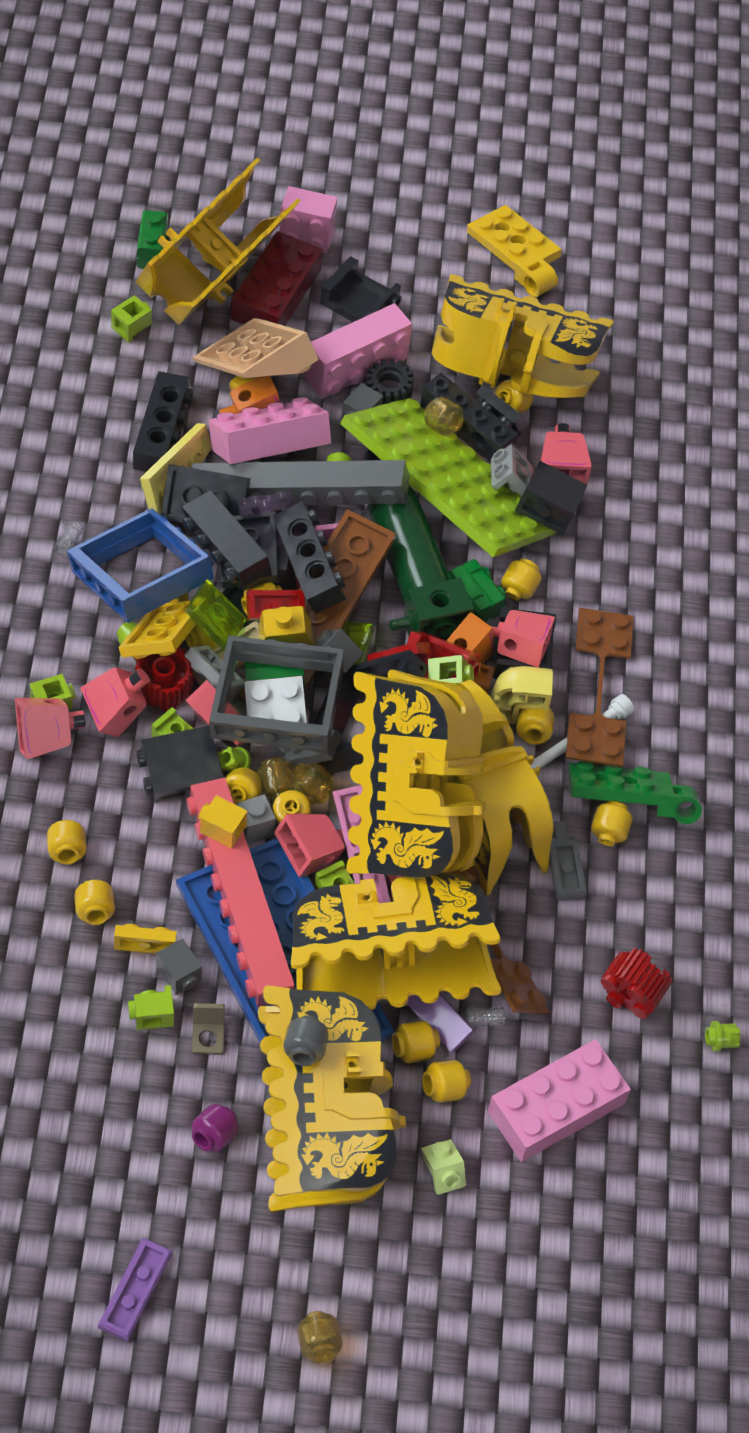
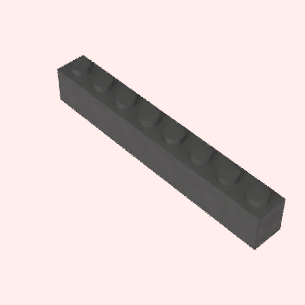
M405 460L240 462L235 464L192 463L191 467L251 478L247 505L253 506L296 505L302 501L305 505L406 504L410 480Z

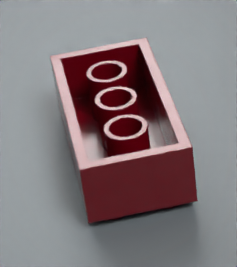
M276 231L233 296L231 320L244 325L253 318H258L286 326L321 271L323 249Z

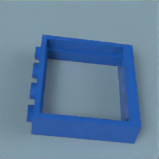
M153 508L67 550L72 573L127 623L214 579L212 570L214 562L210 560L208 552L201 550L193 539H188L179 527H174L165 516L162 517ZM153 537L185 563V565L131 593H128L98 566Z

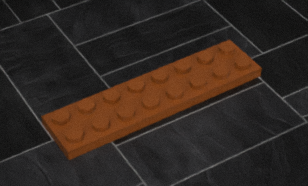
M348 509L328 540L329 545L325 546L326 551L330 550L337 562V566L333 567L335 573L339 571L345 581L346 587L342 588L346 600L315 614L305 598V610L312 620L314 646L317 644L316 638L327 629H343L396 539V533ZM303 669L305 679L304 693L318 670ZM244 686L236 698L246 703Z

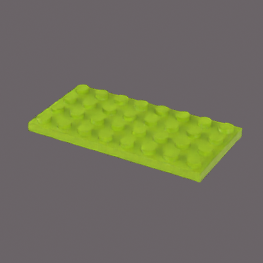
M409 397L344 415L340 424L381 460H405L410 476L409 484L492 557L556 534V531L515 511L522 496L518 492L514 493L507 483L495 490L491 484V464L484 462L476 455L472 448L463 444L455 433L447 430L439 423L435 416L428 414L421 408L416 400Z

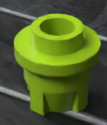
M228 747L222 752L218 751L217 753L221 769L226 770L228 773L237 768L250 767L251 757L244 748Z
M711 1021L710 1027L705 1029L707 1046H711L713 1052H719L721 1048H739L740 1028L736 1026V1023L720 1024L719 1021Z

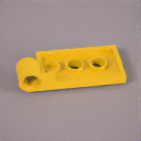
M507 205L467 224V233L514 270V279L524 286L526 292L531 297L536 298L558 285L557 274L549 263L561 257L562 249Z
M187 592L145 614L119 646L121 657L141 659L150 654L167 656L176 652V649L206 612L205 599L188 601Z

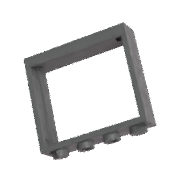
M228 636L209 720L211 738L328 753L344 671V649L331 648V646H312L304 643L279 642L273 639L262 640L246 636ZM243 661L333 672L323 725L226 714L236 662Z

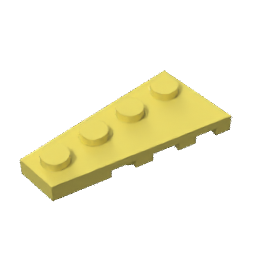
M197 423L140 478L148 509L153 508L161 515L169 464L192 467V463H202L211 450V442L206 424Z

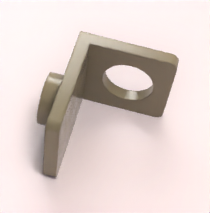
M195 1003L193 1005V1054H223L224 1004ZM204 1032H212L216 1035L217 1042L213 1046L206 1047L199 1042V1036Z

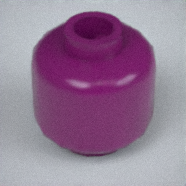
M218 1104L209 1105L192 1122V1139L203 1151L219 1152L223 1150L238 1134L239 1125L236 1114L228 1107Z

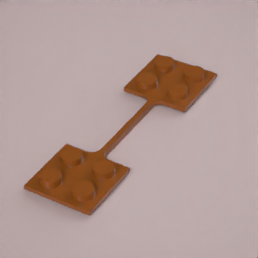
M579 607L575 651L593 653L600 658L596 712L593 715L570 712L565 759L623 767L626 721L604 717L601 714L605 659L610 656L631 658L633 615Z
M473 866L464 871L449 872L473 880L481 886L478 872ZM499 944L490 945L497 959H491L492 967L512 1011L516 1013L548 1015L550 1012L545 1004V997L535 986L531 978L532 973L523 962L509 960L502 952Z

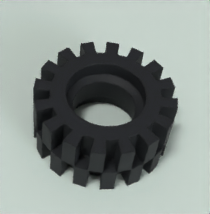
M390 358V363H386V360L382 359L381 365L375 362L373 363V368L370 367L368 369L366 386L383 395L382 405L412 397L413 394L412 370L409 371L410 367L407 364L403 366V362L400 360L396 364L394 359ZM394 380L400 385L388 388L382 386L380 382Z

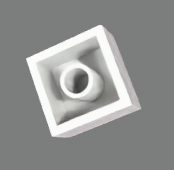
M302 676L244 682L247 716L307 723ZM250 743L251 747L270 746Z

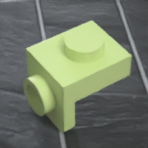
M451 1139L421 1148L422 1158L433 1176L436 1194H443L466 1186L464 1161Z

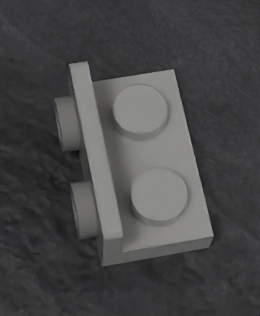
M511 444L505 449H499L491 458V484L497 490L507 483L514 493L518 492L522 496L532 477V464Z
M208 645L191 647L185 657L191 662L193 672L204 682L207 680L217 689L223 660ZM235 672L228 699L229 703L233 702L245 686V681Z

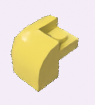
M519 666L510 667L499 675L494 683L491 699L500 712L505 715L509 723H517L520 708L549 710L552 698L553 671L547 668Z

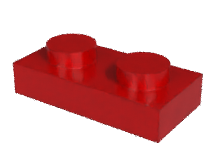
M248 590L246 592L248 620H260L262 611L267 609L295 606L305 608L303 590Z

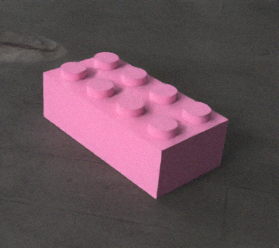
M394 303L312 341L311 344L318 357V361L313 363L311 368L305 372L306 381L323 399L329 395L337 394L350 385L360 383L366 378L368 369L370 367L373 368V363L375 362L381 365V360L385 359L386 363H390V358L394 359L396 364L399 360L405 361L409 353L412 323Z
M304 397L295 398L292 400V403H270L267 405L268 408H245L242 410L243 413H220L217 415V418L208 419L212 451L229 464L331 444L329 412Z
M595 1039L493 1095L487 1112L522 1163L623 1106L631 1089Z

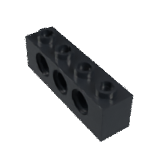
M158 371L133 450V469L147 472L180 440L181 429H179L180 424H185L187 417L185 406L186 404H191L193 389L189 388V377Z
M439 373L423 385L420 407L430 415L435 416L442 425L455 433L457 437L491 463V458L499 449H505L511 444L516 447L518 433L445 375Z
M302 501L273 515L305 598L315 614L346 600L342 588L346 587L345 581L339 571L336 573L333 567L337 566V562L332 552L325 549V546L329 545L322 529L317 530L316 526L320 524V521L313 509L308 511Z

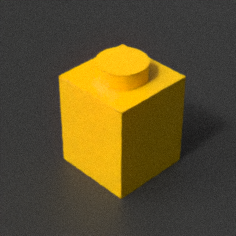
M216 795L210 804L206 803L199 813L198 819L201 820L200 833L232 849L247 826L248 811Z

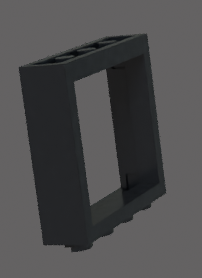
M411 650L352 665L342 676L333 729H337L343 734L360 692L354 686V674L356 672L388 678L390 670H397L424 678L428 666ZM329 689L314 724L323 725ZM351 742L338 745L332 760L304 766L317 777L351 770L354 765L362 764L364 758L361 753L356 752L352 748Z

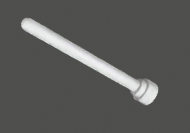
M620 694L611 700V705L608 706V710L602 713V715L610 719H625L634 713V706L627 696ZM567 737L536 757L533 764L530 765L531 768L534 769L539 766L541 769L565 753Z

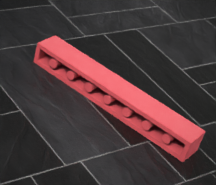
M224 777L191 785L190 797L186 798L189 814L195 815L197 823H194L198 841L203 840L205 848H203L206 866L211 865L214 874H211L213 889L215 892L220 891L222 900H219L223 918L228 917L231 925L228 926L230 941L232 944L237 943L239 953H236L239 969L240 971L245 970L248 977L245 980L247 994L249 998L254 997L257 1008H259L260 1006L269 1005L263 997V989L266 985L294 989V982L244 832H242L232 849L200 833L201 820L198 819V816L206 803L210 804L216 795L233 803Z

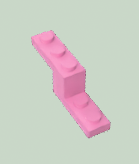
M361 785L333 791L348 858L360 854L359 846L351 843L348 838V832L352 826H357L361 823L360 815L353 813L349 807L350 799L362 793ZM352 874L355 884H360V880L374 879L379 903L391 902L384 874Z

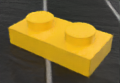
M135 924L115 925L114 950L156 954L177 942V931H171L165 927L151 929L141 928Z

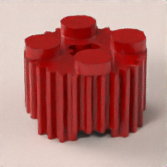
M180 646L171 655L160 656L159 654H150L144 658L136 659L135 671L142 669L150 679V682L141 689L146 702H148V706L154 705V708L158 706L167 712L172 707L176 709L177 705L180 706V702L184 703L185 698L189 697L193 687V668L191 667V662L185 657V650H180Z
M634 947L630 953L622 951L617 954L601 977V984L606 989V993H608L606 1000L613 1007L621 1008L625 1006L626 1009H630L637 1017L647 1019L672 984L671 974L665 969L660 972L661 970L651 963L652 957L647 952L644 953L641 949L638 950Z

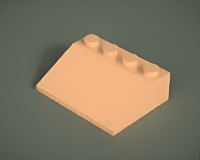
M253 318L192 357L196 363L243 378L300 374L308 371L311 365L318 361L307 332L258 318Z

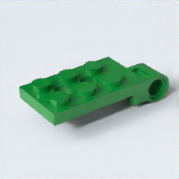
M583 761L577 762V764L569 763L568 779L571 797L658 805L657 816L675 818L682 824H692L702 814V806L697 791L690 786L672 784L670 774L667 772L651 771L645 767L626 769L609 765L595 766L590 762ZM684 802L692 803V805L687 808L679 807Z

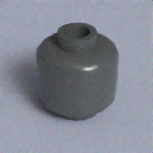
M306 1015L292 1020L287 1027L283 1044L284 1052L293 1063L300 1066H310L320 1061L325 1055L328 1029L314 1016Z

